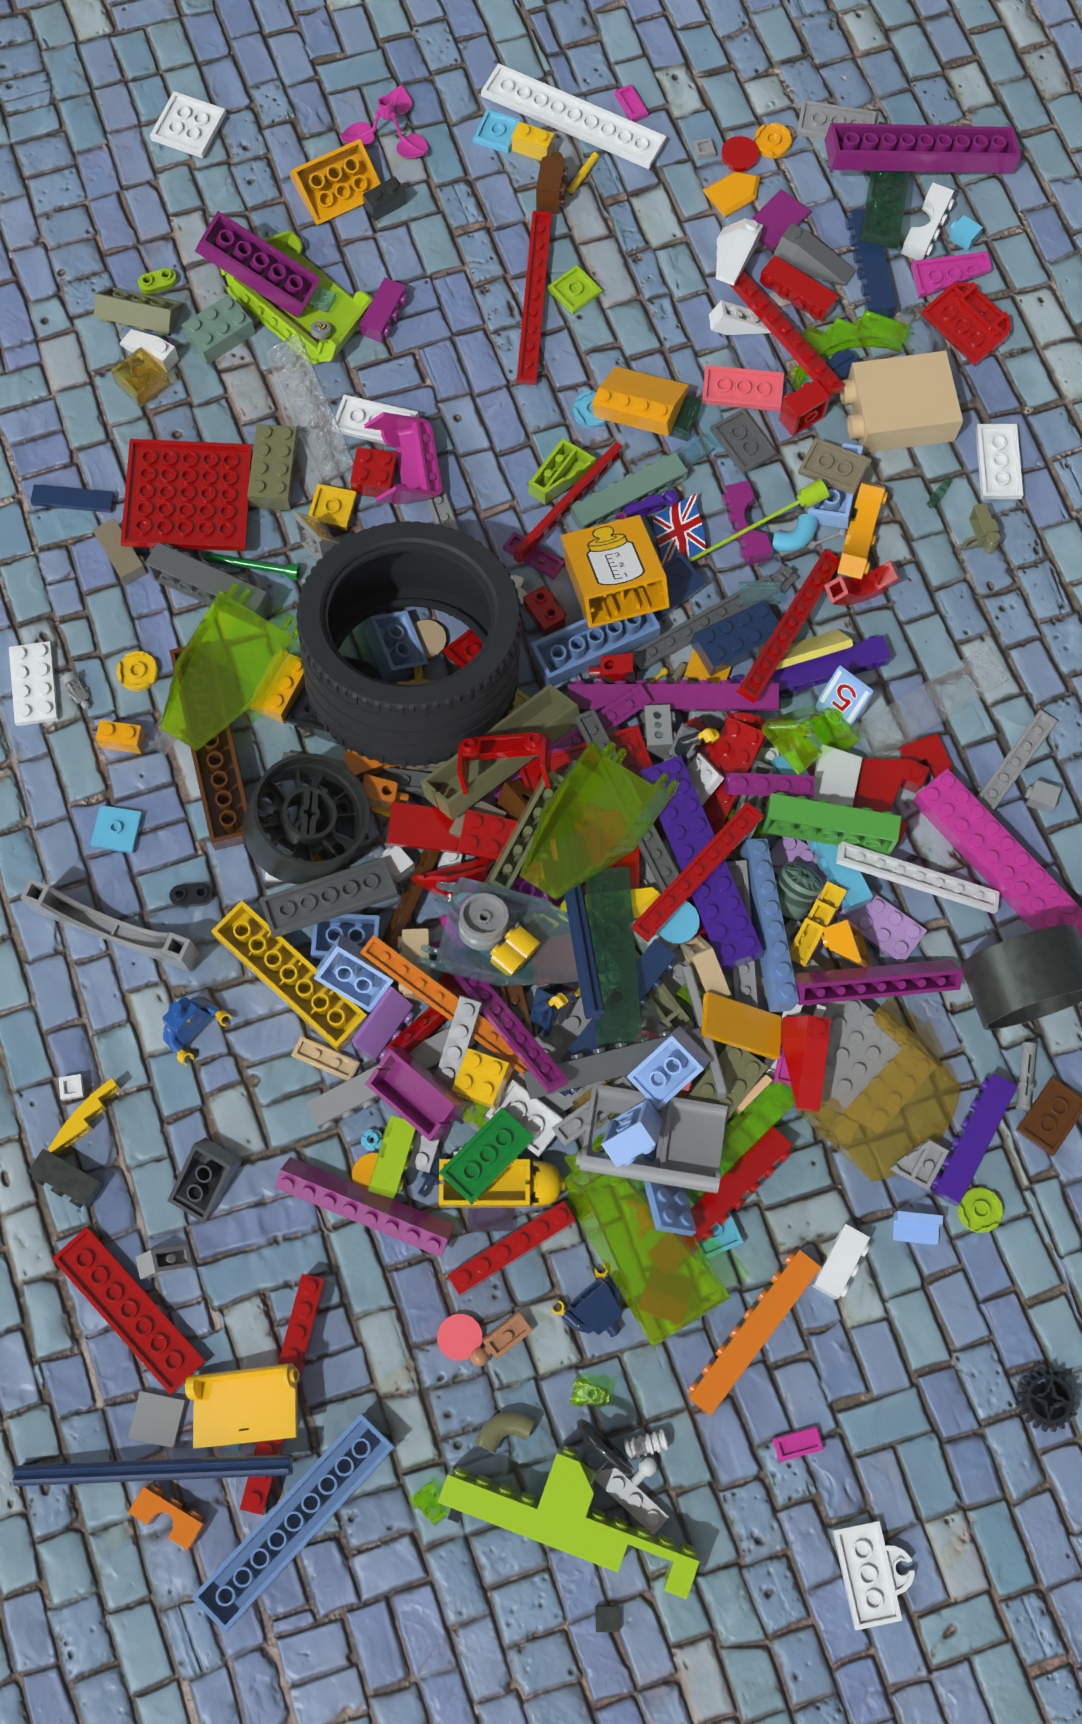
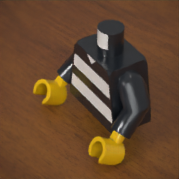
M682 723L668 754L673 756V758L681 755L683 762L690 763L700 744L708 743L709 741L713 744L717 742L720 734L716 729L707 728L702 731L687 723Z

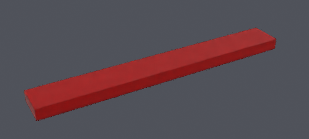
M616 441L514 549L515 561L521 563L571 510V506L580 500L621 457L622 445Z
M746 802L635 921L631 929L645 941L649 942L763 819L764 815L749 802Z

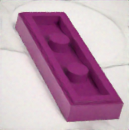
M513 532L504 544L503 550L514 556V549L524 537ZM538 545L522 561L552 580L556 578L565 565V561Z

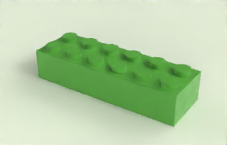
M777 792L770 794L765 807L761 833L838 846L843 841L877 853L890 855L898 842L901 816L888 811L883 813L875 812L871 808L858 809L848 804L836 805L826 800L813 801L804 796L790 797L785 793Z

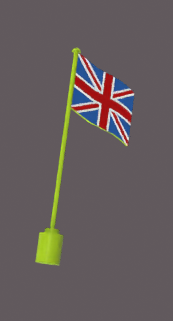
M818 479L798 490L797 501L706 549L705 532L697 508L696 493L654 516V532L661 552L662 565L679 552L690 563L798 504L801 507L805 506L807 509L830 497L829 492L822 479Z

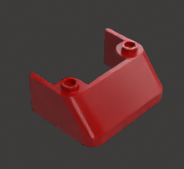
M532 732L464 739L459 744L457 775L463 795L468 794L470 761L541 755L540 767L545 787L550 788V737L545 733Z

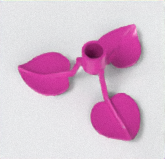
M403 85L395 88L387 96H382L378 99L379 110L376 111V118L372 129L368 123L357 122L350 125L340 134V138L345 143L349 144L361 139L363 146L366 147L375 140L373 133L376 131L378 120L381 116L384 120L393 119L399 137L402 140L396 146L397 153L401 157L411 159L423 156L428 152L427 142L422 136L412 133L404 138L395 114H404L412 107V100Z

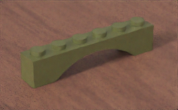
M609 920L593 933L627 974L642 956L612 920ZM663 982L660 983L656 990L651 988L646 994L649 996L648 1001L672 1032L679 1026L697 1025Z

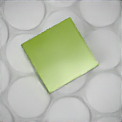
M575 265L548 285V291L572 315L602 294V289L578 265Z

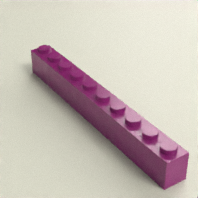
M645 680L635 681V684H627V681H614V684H606V681H594V684H585V681H573V684H568V698L578 705L579 712H587L592 709L595 712H599L638 684L643 686L652 700L648 705L670 704V712L779 710V683H774V680L768 681L754 704L736 692L741 683H732V680H720L719 684H711L710 680H699L698 684H690L689 680H679L677 684H669L667 680L656 681V684H648V681ZM644 707L637 712H644Z

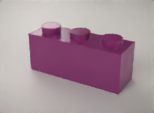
M384 277L359 324L361 335L383 343L385 337H388L391 333L393 322L398 320L402 305L405 306L407 303L406 285Z

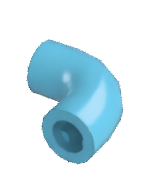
M801 514L793 531L783 532L775 530L772 550L794 552L804 548L814 537L818 518L811 514Z

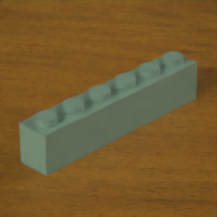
M676 453L664 455L659 461L645 465L642 470L628 474L625 479L611 483L606 489L595 491L587 499L576 501L571 506V517L579 529L605 524L614 519L618 513H623L624 508L628 504L643 501L650 495L662 494L685 482L688 471Z

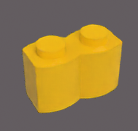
M521 926L516 930L512 928L505 936L506 941L502 945L497 944L490 953L492 955L490 962L510 979L535 953L540 945V942Z

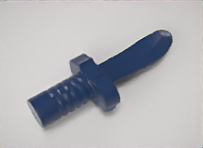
M442 1154L436 1159L429 1174L423 1172L421 1177L425 1181L417 1193L419 1196L426 1198L433 1184L439 1185L440 1181L436 1178L439 1173V1159H447V1154Z

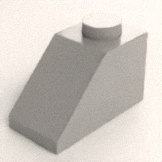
M188 1244L153 1249L135 1257L140 1279L159 1277L193 1267Z

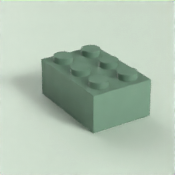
M228 294L181 324L186 340L207 365L255 335L252 320L231 294Z

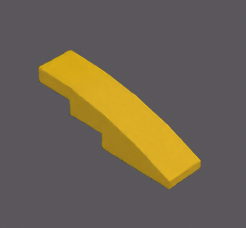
M828 881L826 882L818 900L816 899L808 917L805 918L789 949L791 960L804 967L807 966L822 940V935H824L822 928L828 927L831 924L847 890Z
M111 1078L99 1087L74 1111L48 1148L52 1154L58 1155L93 1130L89 1122L107 1110L103 1101L121 1089L114 1079Z

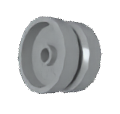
M488 893L475 894L465 900L459 913L458 930L460 938L466 945L472 949L484 951L491 950L497 944L502 943L507 932L509 918L508 909L504 902L497 896Z

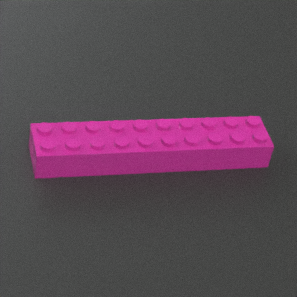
M948 768L916 794L912 801L916 808L994 890L1000 892L999 895L1033 931L1072 924L1077 927L1082 940V908Z

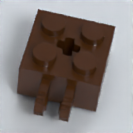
M558 151L553 152L551 156H544L541 159L536 186V211L552 212V214L559 215L560 207H564L565 202L564 192L567 191L568 167L565 166V158H563L562 153Z

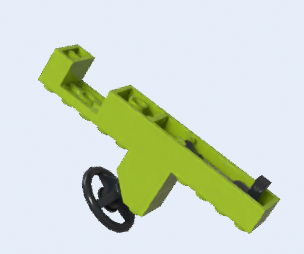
M579 1419L576 1423L579 1431L584 1436L582 1458L581 1455L577 1454V1450L566 1445L563 1448L558 1447L540 1501L535 1500L536 1496L530 1493L522 1492L521 1495L513 1492L514 1488L507 1484L495 1485L491 1483L492 1479L486 1476L478 1475L477 1478L469 1475L470 1471L463 1467L451 1468L447 1474L437 1502L451 1508L447 1519L459 1523L462 1513H466L617 1573L619 1572L627 1545H631L670 1560L663 1579L664 1591L684 1599L688 1598L700 1562L695 1547L686 1543H682L681 1546L672 1543L673 1539L663 1534H659V1537L650 1534L649 1529L639 1525L633 1528L627 1525L628 1521L619 1517H615L614 1520L605 1517L606 1513L595 1508H592V1511L588 1510L594 1495L595 1486L593 1482L597 1472L616 1468L627 1476L634 1473L631 1463L621 1451L588 1421Z

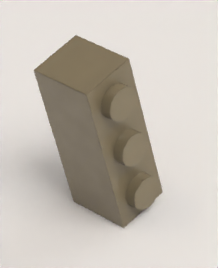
M113 518L94 528L93 532L126 586L147 575L144 569L146 563L141 555L137 556L134 552L137 550L136 547L121 546L122 523L118 525Z

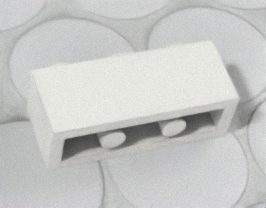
M847 1224L843 1225L812 1287L835 1300L840 1296L844 1297L850 1286L847 1284L850 1276L854 1277L860 1267L857 1263L860 1256L865 1257L870 1248V1244H868L870 1237Z

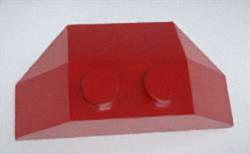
M480 858L412 876L411 879L414 883L435 896L445 895V899L458 896L457 891L464 890L465 894L477 891L476 886L485 883L496 861Z

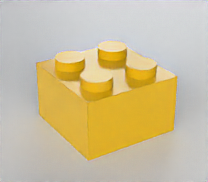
M468 1048L451 1090L459 1097L497 1110L512 1074L513 1067L506 1061Z

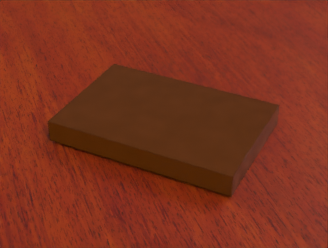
M1053 1076L1050 1077L1015 1131L1053 1157L1082 1115V1097Z

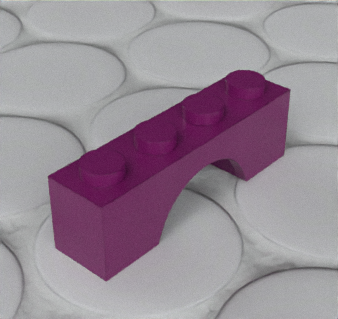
M749 480L725 486L722 502L728 508V520L730 524L733 523L735 528L734 534L749 527L744 514L752 508L754 495ZM752 529L735 538L736 542L739 541L740 555L742 559H745L747 566L771 560L773 550L767 533Z
M725 773L724 794L770 796L771 793L781 792L790 797L804 796L814 798L815 776Z

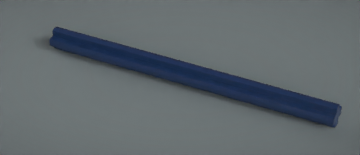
M563 790L550 815L584 1016L586 1019L593 1018L598 1020L602 1018L601 1015L605 1014L567 793Z
M292 1454L19 1465L13 1469L14 1477L12 1482L14 1486L284 1476L293 1474Z

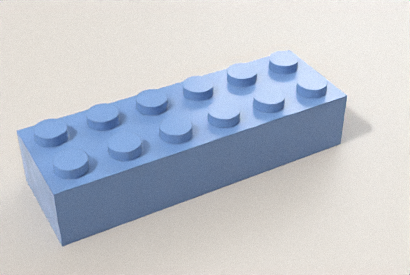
M653 612L593 628H588L586 620L583 619L530 643V654L547 686L549 684L554 686L589 670V666L600 665V658L602 656L624 654L660 636L661 627Z

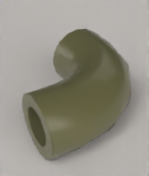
M516 1411L498 1413L486 1421L474 1443L496 1453L501 1440L508 1435H514L527 1441L536 1419Z

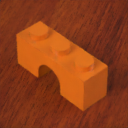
M144 1486L128 1513L146 1525L152 1524L155 1518L162 1512L169 1514L173 1520V1528L167 1538L186 1550L192 1549L207 1524L202 1520L204 1516L191 1509L188 1512L183 1509L182 1506L184 1504L174 1497H171L170 1500L162 1495L164 1491L157 1486Z

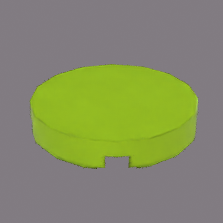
M982 1187L972 1188L965 1192L961 1203L957 1206L958 1218L963 1226L976 1233H986L996 1228L1004 1212L999 1197L994 1192Z

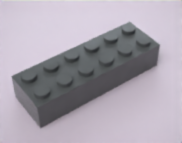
M157 542L145 562L153 581L256 628H262L272 610L267 591L259 585L253 586L241 577L235 578L224 569H215L204 560L198 561L186 552L180 553L169 544L162 545Z

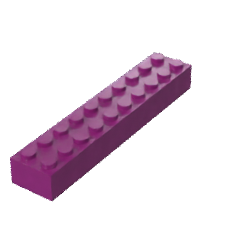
M830 123L824 139L830 170L1013 173L1021 158L1014 127Z

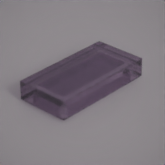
M468 1208V1232H513V1208Z

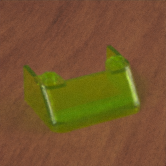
M832 708L798 709L768 719L761 727L765 736L798 775H801L823 753L810 738L813 733L823 745L845 752L860 739L843 719L842 713Z

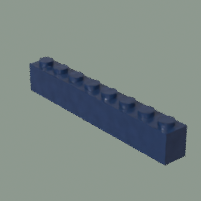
M654 939L604 1003L605 1014L601 1015L602 1018L598 1020L591 1019L562 1056V1061L571 1060V1055L584 1052L585 1056L591 1055L594 1049L605 1047L609 1041L614 1043L622 1033L619 1031V1028L623 1023L628 1025L634 1018L635 1014L633 1011L637 1005L642 1007L648 1000L649 996L646 995L651 988L656 990L663 981L660 977L665 970L670 972L677 963L674 960L676 954ZM578 1088L562 1091L559 1093H561L565 1097L568 1095V1093L572 1096Z

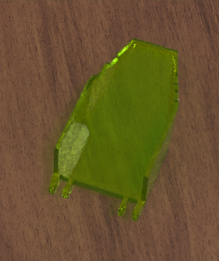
M237 582L232 584L226 593L222 590L218 593L177 659L174 667V674L160 729L196 751L248 710L264 694L298 639L297 626L292 634L285 632L292 623V616H288L280 629L242 605L248 597L250 590L246 589L243 591L237 602L231 599L239 588Z
M591 741L541 810L540 820L537 829L534 831L530 850L528 849L520 877L555 900L633 852L666 804L675 795L679 782L673 780L665 788L664 785L668 780V775L664 773L652 785L619 765L625 757L627 750L621 748L611 760L609 757L615 751V743L610 742L601 751L598 745Z

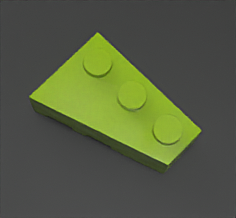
M562 438L529 481L528 494L543 504H547L576 484L596 463V458Z
M391 1115L383 1135L368 1187L369 1192L393 1199L396 1192L401 1193L404 1183L401 1175L403 1171H407L410 1162L407 1155L409 1150H413L416 1140L413 1137L415 1128L403 1118Z

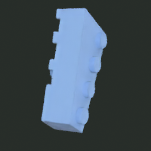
M843 443L841 446L844 449L863 455V446ZM825 485L830 497L810 507L808 514L818 518L817 525L848 529L855 494L851 495Z

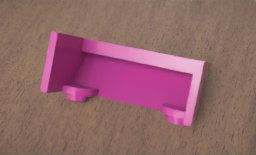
M383 412L364 424V427L367 429L381 430L384 443L389 447L396 448L402 483L394 485L390 490L376 497V502L406 504L434 498L441 494L442 484L433 428L428 420Z

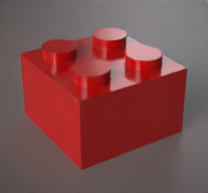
M816 379L810 383H804L799 390L794 393L790 392L783 398L779 421L791 436L794 437L825 417L830 400L829 394Z
M357 447L350 480L351 491H356L357 495L378 497L394 486L398 468L397 452Z

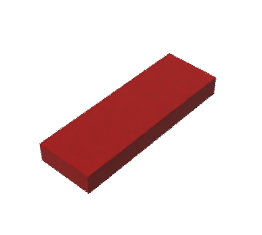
M430 1006L385 1047L388 1051L389 1048H403L407 1053H410L447 1018Z

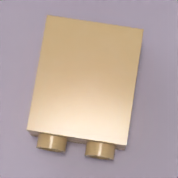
M946 351L855 362L851 365L848 379L841 380L845 384L843 391L839 392L841 403L843 405L850 404L853 414L847 417L848 436L850 440L858 439L859 445L863 446V453L955 441L963 423Z

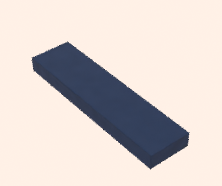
M34 484L30 503L32 506L112 513L115 494L111 491Z

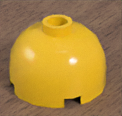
M532 1161L531 1165H534L535 1169H530L529 1184L530 1195H534V1201H530L531 1206H548L559 1198L560 1191H564L565 1178L560 1177V1172L554 1164L546 1161Z

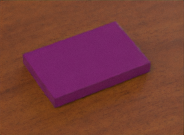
M780 189L750 220H755L763 225L759 242L771 251H774L790 224L793 223L799 226L810 215V210Z

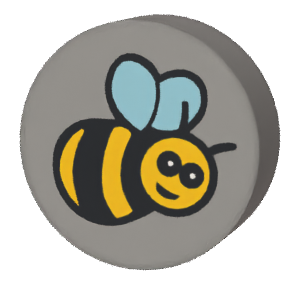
M316 321L312 323L311 335L313 337L325 339L330 336L331 327L327 322Z

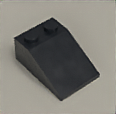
M206 1137L194 1143L167 1201L199 1221L206 1223L233 1181L242 1159Z

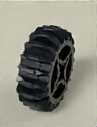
M1043 1367L1038 1368V1373L1035 1370L1029 1371L1031 1378L1027 1375L1022 1377L1026 1384L1018 1383L1017 1385L1023 1391L1015 1393V1396L1021 1397L1022 1400L1017 1401L1016 1406H1023L1024 1408L1019 1411V1414H1027L1025 1422L1030 1423L1033 1421L1032 1427L1034 1429H1038L1041 1425L1043 1432H1047L1048 1428H1050L1051 1432H1056L1057 1426L1060 1429H1065L1064 1421L1068 1424L1073 1422L1069 1415L1077 1416L1078 1414L1072 1409L1080 1405L1078 1402H1074L1073 1399L1079 1397V1393H1072L1071 1391L1076 1385H1068L1070 1377L1065 1376L1061 1379L1062 1371L1057 1370L1054 1374L1052 1367L1047 1368L1046 1371ZM1044 1379L1045 1385H1042L1041 1392L1031 1393L1035 1384ZM1053 1382L1061 1389L1064 1398L1056 1394ZM1047 1396L1048 1398H1051V1400H1056L1057 1402L1047 1403V1401H1044L1043 1399H1040L1038 1397ZM1031 1401L1039 1405L1042 1417L1035 1412ZM1063 1406L1061 1413L1057 1417L1050 1419V1414H1053L1054 1407Z

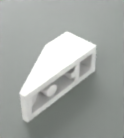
M721 300L709 314L711 331L725 335L771 333L754 312L746 307Z
M131 329L120 342L122 347L167 374L179 360L175 346L154 335Z

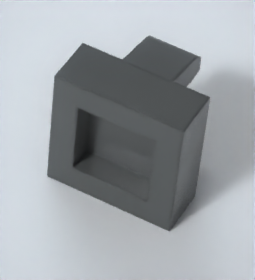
M782 565L770 577L776 587L784 594L798 580V576L793 573V570L785 565Z

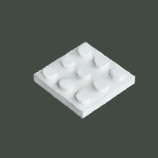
M174 91L153 128L150 138L154 142L203 158L226 116V110Z

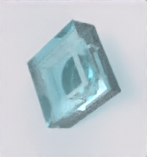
M318 287L310 300V306L328 313L337 298L336 293Z

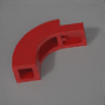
M888 561L867 573V575H863L862 579L847 578L841 575L824 585L832 604L846 606L861 603L887 591L886 588L900 581L901 578L894 562Z

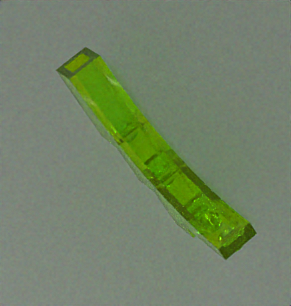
M865 310L862 317L858 316L855 324L836 318L833 325L829 324L827 332L807 325L805 332H800V335L825 360L840 350L842 352L847 348L875 347L900 352L909 325ZM800 365L798 367L794 366L790 376L793 379L791 387L797 389L800 388L805 377L808 375Z

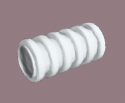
M662 1429L658 1433L653 1431L651 1435L646 1433L644 1437L639 1435L637 1439L632 1437L631 1441L624 1440V1447L630 1461L633 1460V1457L639 1459L640 1455L646 1457L647 1453L653 1455L654 1451L660 1453L661 1449L667 1451L669 1447L665 1432Z

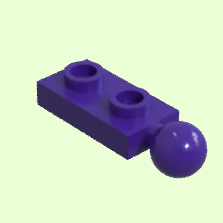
M674 490L666 491L663 497L661 494L650 495L643 501L628 504L624 508L623 513L627 518L637 515L643 518L663 510V505L665 504L668 506L676 505L679 501V495Z

